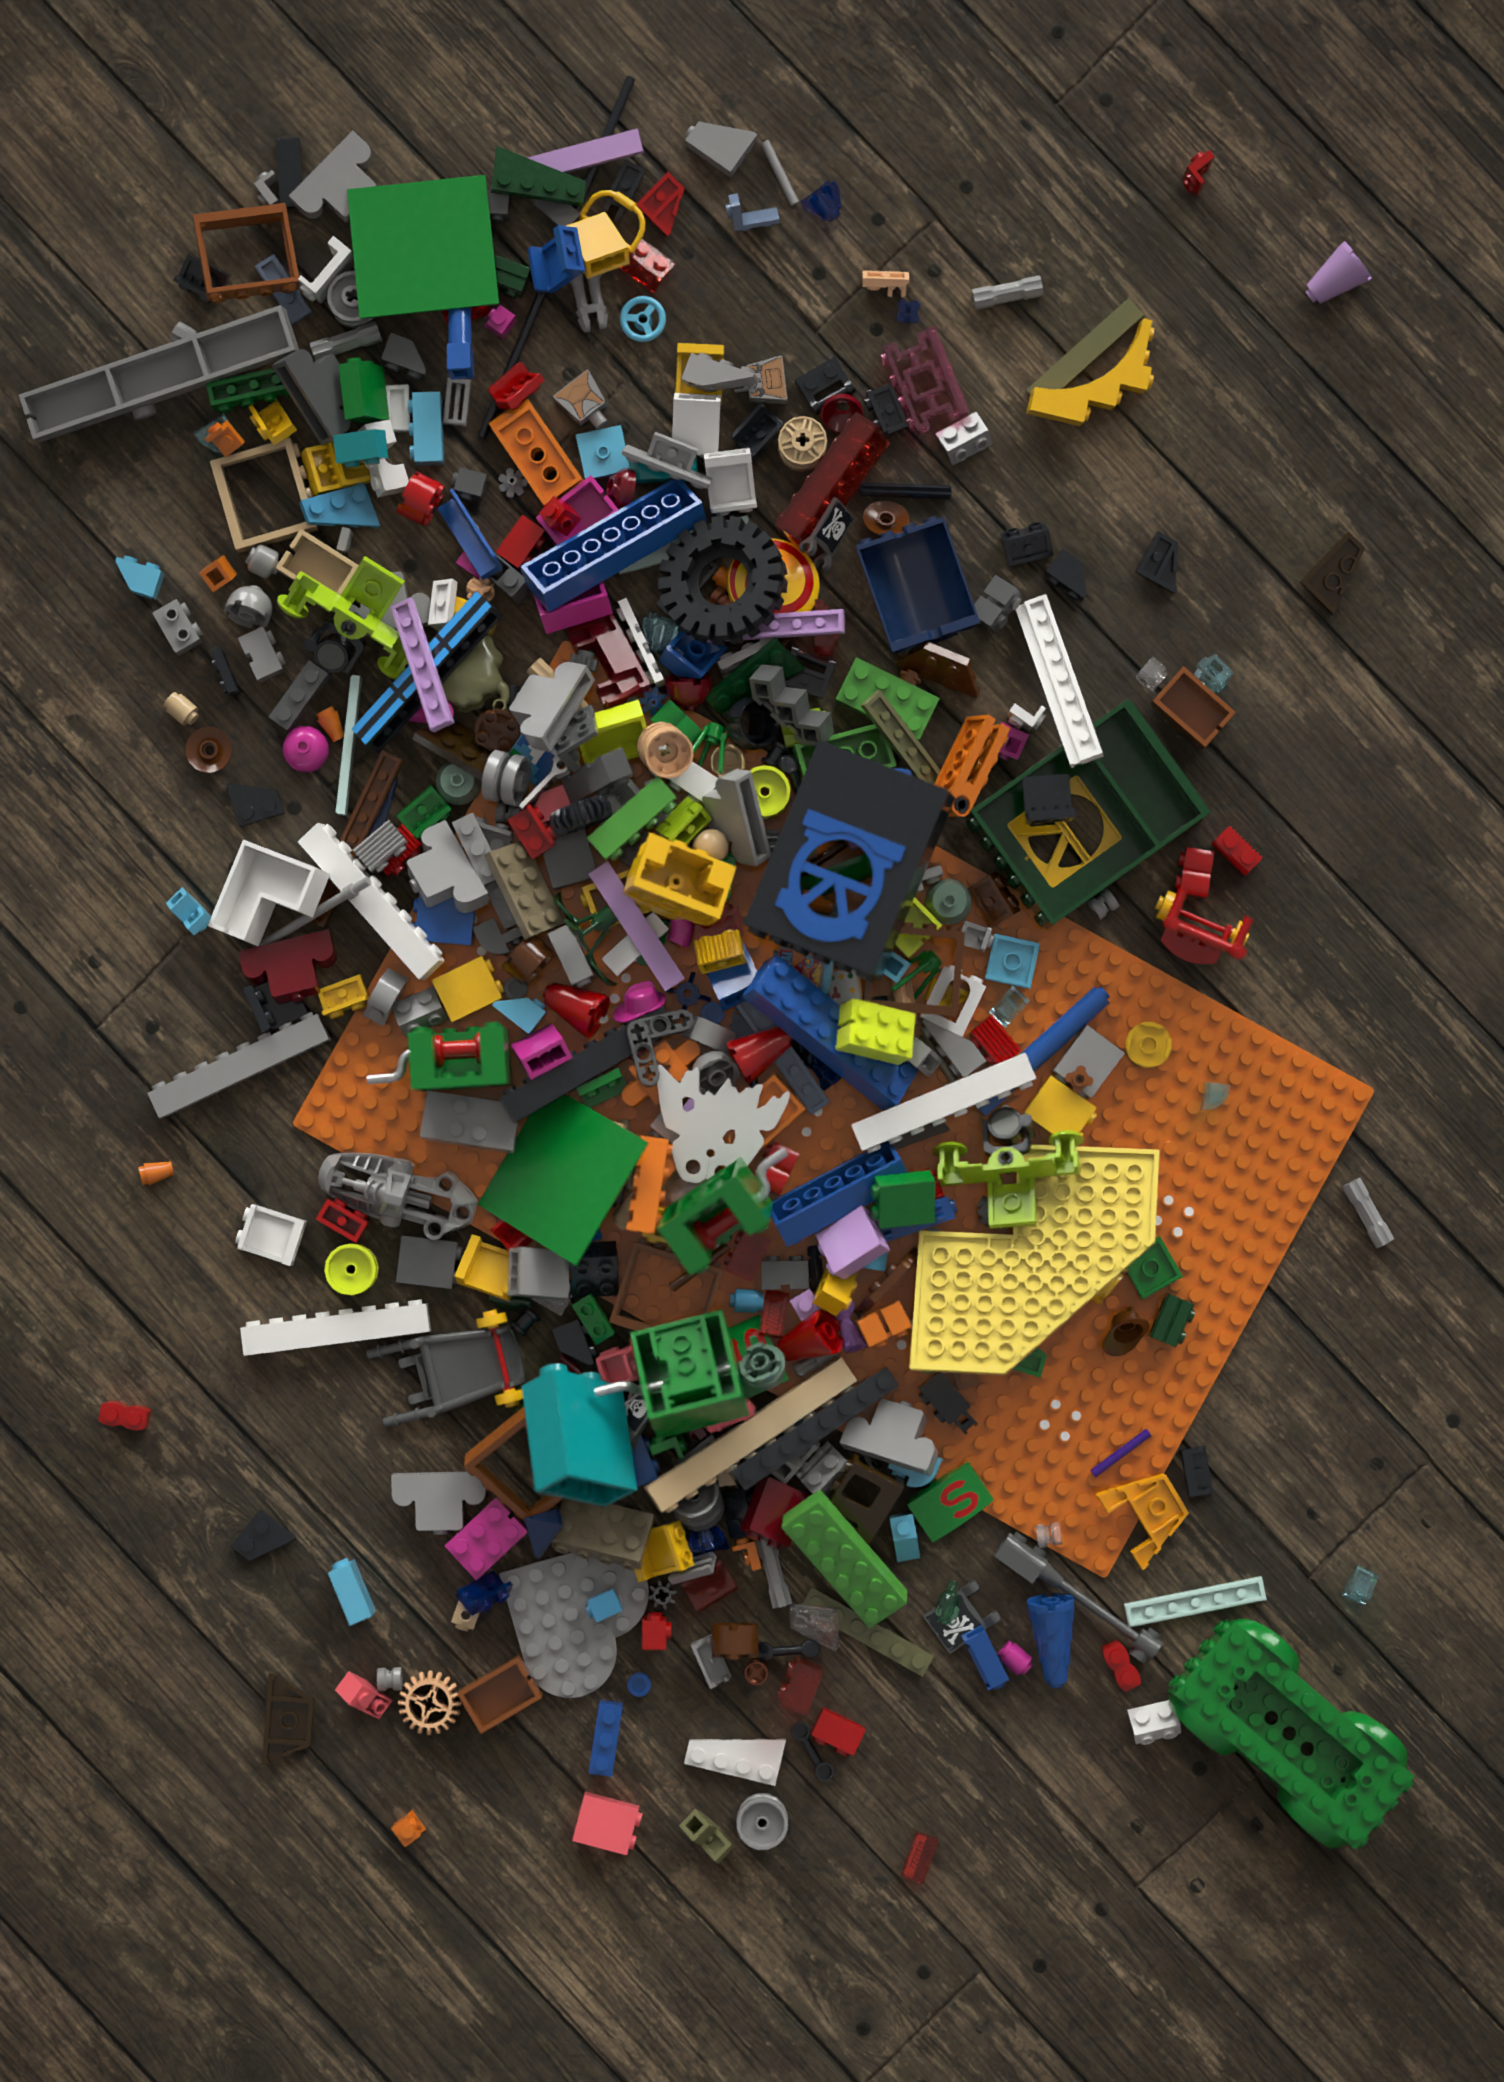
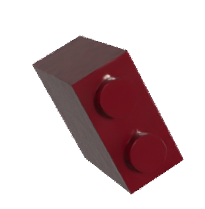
M764 1477L756 1484L740 1530L746 1532V1536L750 1539L766 1541V1545L772 1549L780 1550V1548L790 1547L792 1539L782 1529L783 1515L807 1499L808 1494L771 1477Z

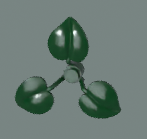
M561 892L554 895V901L567 918L564 921L571 934L589 952L585 955L589 965L604 983L609 986H616L618 983L607 979L598 969L593 953L605 935L610 932L609 927L616 923L618 919L608 906L598 913L594 912L587 917L578 919L565 908ZM593 919L590 921L592 925L582 932L579 924ZM593 929H596L598 933L603 930L590 950L585 943L584 936Z

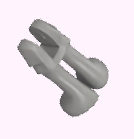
M583 273L569 282L576 299V314L579 317L577 321L584 332H591L588 313L596 312L599 330L607 327L608 314H606V306H604L600 289V278L604 273L587 279L592 304L589 305L584 289Z

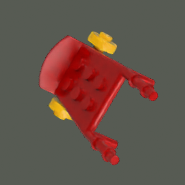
M1179 888L1177 894L1167 890L1164 897H1159L1155 909L1158 910L1156 918L1164 921L1166 928L1161 941L1174 955L1185 961L1197 964H1215L1222 950L1230 953L1236 959H1243L1246 956L1244 945L1249 937L1248 932L1254 919L1245 916L1243 921L1239 920L1235 928L1228 924L1226 927H1223L1181 909L1188 893L1186 890ZM1178 915L1220 931L1222 936L1178 919Z

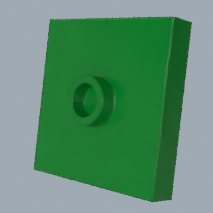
M1160 1236L1155 1238L1154 1245L1127 1267L1128 1271L1126 1272L1142 1300L1183 1277Z

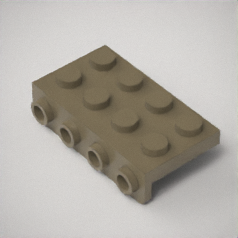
M521 841L484 855L525 940L546 931H552L565 923L535 859L532 860Z
M567 1498L563 1499L560 1508L563 1526L551 1542L552 1547L557 1552L562 1554H568V1552L575 1553L583 1559H590V1557L599 1559L601 1563L606 1565L619 1564L631 1571L642 1569L643 1555L655 1521L654 1514L613 1504L604 1507Z

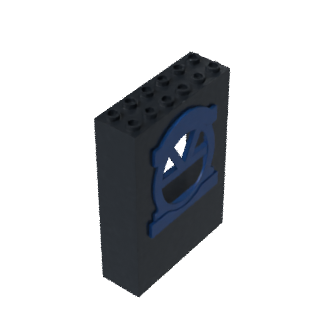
M819 740L743 922L744 925L749 927L748 932L762 939L769 936V940L784 948L789 944L791 949L808 957L809 953H811L813 958L824 964L829 965L830 962H834V966L844 972L851 974L852 970H854L856 975L869 982H872L873 979L880 981L955 797L945 788ZM840 839L856 843L864 849L870 858L873 868L872 887L805 861L818 846L828 841ZM802 871L824 879L807 894H801L800 875ZM835 884L839 917L826 918L814 913L808 907V904ZM845 888L867 896L864 903L851 914L848 913Z

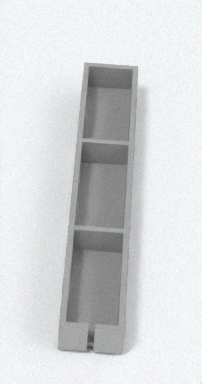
M279 305L19 394V398L25 415L31 417L26 420L32 438L38 442H43L131 412L137 408L206 386V383L231 378L275 363L284 355L295 352L299 348L287 311Z

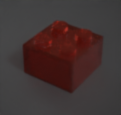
M796 1656L795 1661L790 1660L786 1670L787 1683L782 1682L777 1695L780 1700V1706L807 1716L823 1675V1666Z

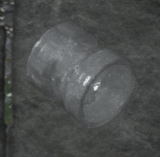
M1058 1521L1051 1522L1047 1526L1043 1524L1035 1525L1039 1548L1047 1547L1048 1544L1062 1545Z

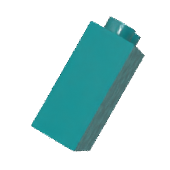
M550 1364L542 1367L539 1370V1377L522 1386L535 1491L604 1507L637 1491L623 1391L596 1397L594 1388L612 1384L602 1381L601 1374L595 1372L580 1375L570 1373L567 1366L563 1364Z

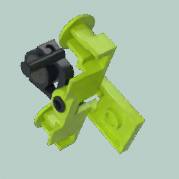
M364 556L341 595L300 571L289 588L290 593L278 596L277 603L281 610L294 618L302 619L308 616L309 611L305 606L306 602L313 606L317 604L327 611L335 613L334 620L327 619L322 627H316L309 639L303 642L305 650L309 652L315 650V661L322 670L336 673L348 665L344 671L348 674L366 645L362 637L367 633L371 635L372 639L382 644L384 650L391 653L389 657L378 658L377 664L382 673L396 680L404 672L406 664L409 665L399 632L381 621L405 581ZM355 600L371 609L365 620L358 613L349 610ZM325 631H332L338 633L326 635L320 640L321 636ZM350 642H351V643L355 646V648H356V653L354 654V656H353L352 659H351V656H352V646H351Z
M1002 1107L995 1110L988 1121L987 1119H982L983 1148L986 1155L990 1157L988 1164H969L968 1161L960 1162V1157L967 1154V1147L959 1142H942L933 1149V1154L940 1157L938 1180L941 1186L987 1182L990 1229L1037 1225L1035 1178L1080 1174V1157L1078 1151H1076V1146L1084 1141L1080 1133L1075 1131H1059L1052 1134L1049 1138V1143L1056 1147V1153H1049L1044 1158L1028 1159V1162L1025 1163L1022 1155L1031 1151V1140L1036 1137L1031 1124L1032 1117L1029 1114L1020 1115L1017 1110L1011 1107ZM990 1134L997 1144L1008 1147H997L990 1145ZM1024 1134H1025V1140H1024L1022 1143L1017 1144L1018 1142L1021 1141V1139L1023 1138V1136H1024ZM1000 1173H1018L1020 1183L1003 1185Z

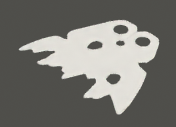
M658 1065L660 1077L657 1086L663 1120L666 1128L680 1135L679 1138L674 1140L672 1156L680 1177L688 1182L700 1183L704 1179H709L715 1175L714 1171L717 1166H728L740 1157L748 1166L764 1144L763 1136L759 1131H769L776 1126L786 1108L790 1092L786 1091L779 1099L773 1096L766 1105L757 1109L759 1095L763 1088L761 1084L755 1085L753 1088L748 1087L738 1093L737 1089L731 1086V1080L728 1078L716 1095H712L710 1091L702 1095L699 1092L698 1067H695L692 1071H686L681 1083H678L662 1065ZM684 1097H690L694 1100V1109L689 1112L683 1109L682 1099ZM731 1129L735 1130L733 1144L725 1143L723 1140L725 1133ZM707 1150H714V1156L708 1157L706 1154ZM696 1160L700 1163L701 1169L697 1174L687 1172L686 1163L688 1161Z

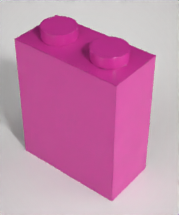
M552 1023L511 1044L521 1066L531 1080L573 1058L562 1036Z

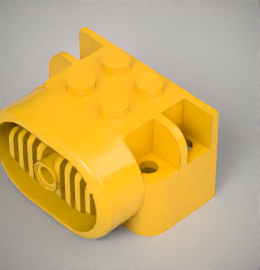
M649 833L647 841L639 848L637 857L633 860L632 866L627 873L623 894L632 898L638 906L666 918L688 920L699 925L708 926L720 919L736 867L710 857L706 851L687 848V844L681 841L672 842Z

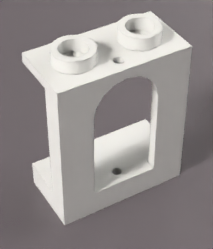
M949 965L948 968L945 966L942 968L939 978L927 1000V1005H939L948 984L953 980V965ZM961 974V980L970 986V994L956 1023L939 1015L920 1014L919 1018L926 1019L962 1037L986 988L982 984L983 980L974 975H970L968 978Z

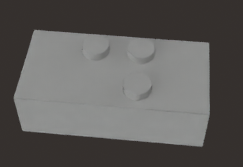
M427 1091L420 1138L427 1141L514 1154L519 1122L513 1124L500 1101Z

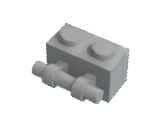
M827 1441L822 1447L819 1446L815 1450L816 1453L807 1462L805 1461L801 1469L795 1474L813 1494L820 1489L826 1497L831 1493L830 1487L836 1477L839 1479L842 1475L841 1469L847 1460Z

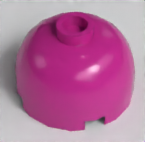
M300 726L286 735L283 742V755L286 762L293 769L299 772L311 773L320 769L329 756V744L326 737L318 729L311 726Z

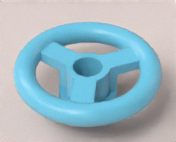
M639 296L629 300L620 313V325L623 332L629 338L638 342H648L657 338L664 330L666 324V314L662 305L657 300L647 296ZM636 304H649L644 312H639L637 315L628 314L629 310ZM656 309L659 315V323L657 328L652 331L653 322L651 314ZM641 317H646L647 322L640 323L639 319ZM627 321L634 322L636 329L645 332L646 335L634 333L629 328Z

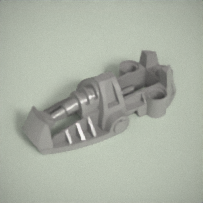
M373 1153L332 1154L324 1160L318 1175L320 1188L334 1199L337 1197L347 1203L348 1207L379 1219L384 1226L392 1228L400 1226L401 1219L424 1224V1233L431 1240H437L445 1233L471 1225L478 1203L475 1195L459 1180L456 1173L445 1171L438 1178H426L413 1174L415 1164L403 1158ZM340 1164L371 1174L367 1182L359 1179L356 1181L345 1178V1173L339 1171ZM442 1178L450 1179L452 1188L444 1187ZM345 1184L353 1187L355 1191L364 1193V1195L337 1187H342ZM411 1188L450 1198L452 1203L450 1215L445 1216L438 1213L433 1215L426 1213L427 1210L407 1205L409 1203L429 1209L432 1201V1195L411 1190ZM459 1207H466L469 1210V1216H462L459 1213ZM431 1223H438L441 1227V1232H434L431 1229Z

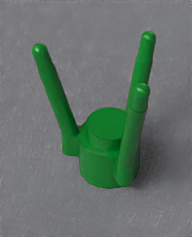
M709 722L708 725H704L702 733L693 745V753H695L705 738L704 742L706 744L698 762V765L702 767L710 746H717L720 743L718 773H722L728 734L725 733L726 729L717 723Z
M925 950L920 955L907 960L910 965L919 960L921 961L918 962V968L892 987V991L902 987L921 971L925 974L930 972L915 992L914 1000H916L933 977L941 971L939 967L942 965V961L933 950L929 952Z

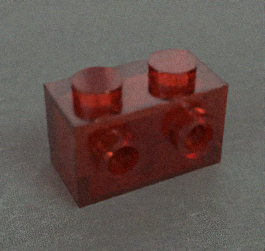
M733 904L724 905L720 919L708 926L694 923L697 941L703 936L721 935L726 930H739L741 937L744 936L738 907L733 908Z

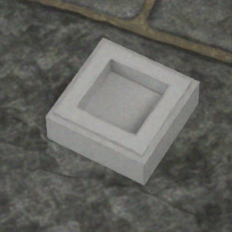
M342 527L337 545V551L345 555L349 552L353 533L349 528Z

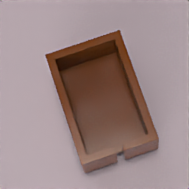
M1184 666L1150 703L1153 708L1201 750L1208 745L1236 713Z
M520 1654L462 1687L457 1692L480 1734L542 1698L543 1693L534 1678L527 1677L530 1672Z

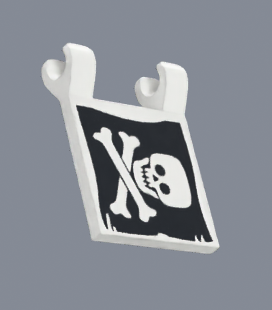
M560 758L554 761L551 773L519 805L521 810L527 808L526 806L529 804L533 806L542 792L547 791L557 780L571 773L567 766L564 769H559L564 764L560 762Z

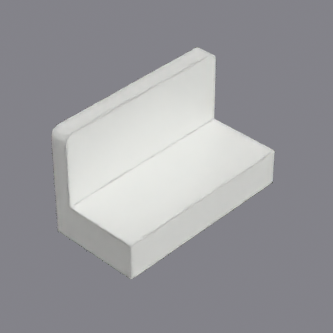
M454 579L433 581L428 625L439 632L454 615L458 583Z

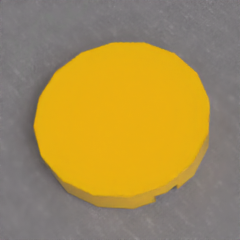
M1143 1022L1135 1025L1128 1032L1125 1040V1050L1129 1059L1134 1064L1143 1068H1154L1161 1065L1169 1057L1172 1050V1039L1162 1025L1155 1022Z

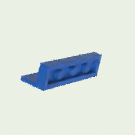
M452 488L450 492L454 498L437 509L481 579L485 580L501 570L502 566Z

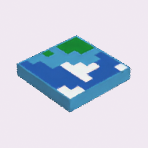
M523 733L509 751L511 757L515 754L529 757L531 762L530 782L536 787L551 773L554 761L559 758L556 746H554L551 752L534 749L530 746Z

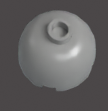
M255 585L245 586L231 593L224 612L228 611V618L244 627L252 628V624L260 625L259 628L262 626L265 628L268 626L271 618L272 603L260 587Z
M722 1051L705 1052L697 1058L693 1065V1069L695 1067L699 1069V1092L702 1095H705L707 1091H710L712 1095H716L728 1078L731 1080V1086L736 1087L734 1083L737 1081V1077L738 1079L740 1077L737 1064L728 1054Z

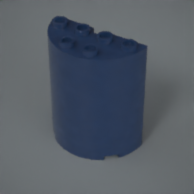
M937 516L924 520V524L915 526V523L902 527L903 532L894 534L893 531H887L880 534L879 539L872 541L871 538H866L859 541L858 546H856L893 654H898L905 650L908 652L913 648H918L920 644L926 641L932 644L944 641L958 635L957 632L970 630L980 624L944 517L937 519Z

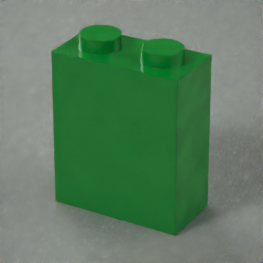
M361 358L347 359V363L338 365L345 420L361 424L390 420L383 366L374 364V361H361Z
M930 1170L874 1176V1185L871 1186V1196L874 1200V1206L871 1207V1216L873 1221L876 1220L880 1229L935 1223V1179Z

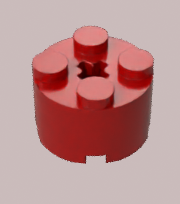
M416 471V474L412 475L402 494L404 504L399 502L396 513L428 527L433 518L434 506L438 508L444 497L442 493L445 486Z

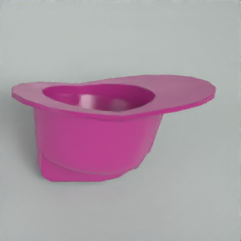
M652 981L634 984L626 991L624 1002L615 1009L613 1018L621 1023L632 1021L662 1007L666 1002V996L656 990Z

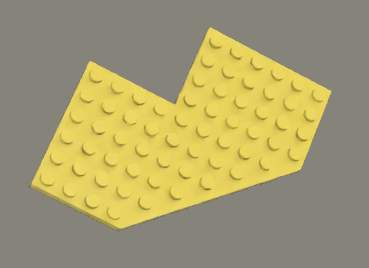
M1031 1145V1151L1022 1156L1025 1163H1027L1028 1159L1044 1158L1049 1153H1056V1147L1053 1145ZM1076 1146V1151H1078L1080 1157L1081 1173L1035 1178L1037 1225L1013 1227V1235L919 1231L910 1370L1006 1375L1155 1244L1160 1151L1154 1149ZM1018 1173L1016 1177V1183H1020Z

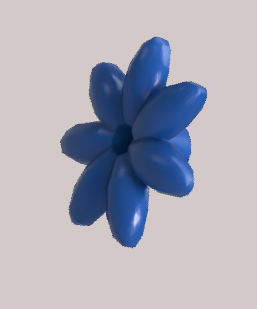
M657 686L653 688L651 693L649 691L643 693L645 698L637 699L640 704H645L642 708L643 713L650 709L652 716L657 713V708L661 709L664 706L660 701L666 698V694L658 695Z

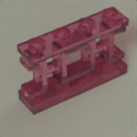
M935 325L926 328L923 332L917 333L920 345L900 352L896 342H893L891 345L883 346V353L880 354L884 367L888 366L890 369V383H892L894 388L897 387L900 396H898L901 407L906 409L909 416L906 418L910 431L914 430L916 435L930 430L927 418L947 411L950 420L953 421L958 417L960 419L968 416L969 413L968 406ZM926 339L938 365L937 368L933 359L921 364L917 353L927 349ZM891 353H894L896 361L909 357L912 368L902 371L905 381H902ZM930 368L937 387L917 395L910 376ZM942 382H945L956 409L954 411L950 402L938 406L934 396L943 393L945 390ZM909 395H911L914 404L926 399L930 410L920 414L921 424H919L908 397Z

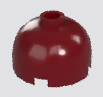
M706 673L701 679L676 678L675 674L665 678L667 696L675 705L683 706L686 711L698 709L697 705L703 704L706 701L705 698L712 690L711 675L707 676Z

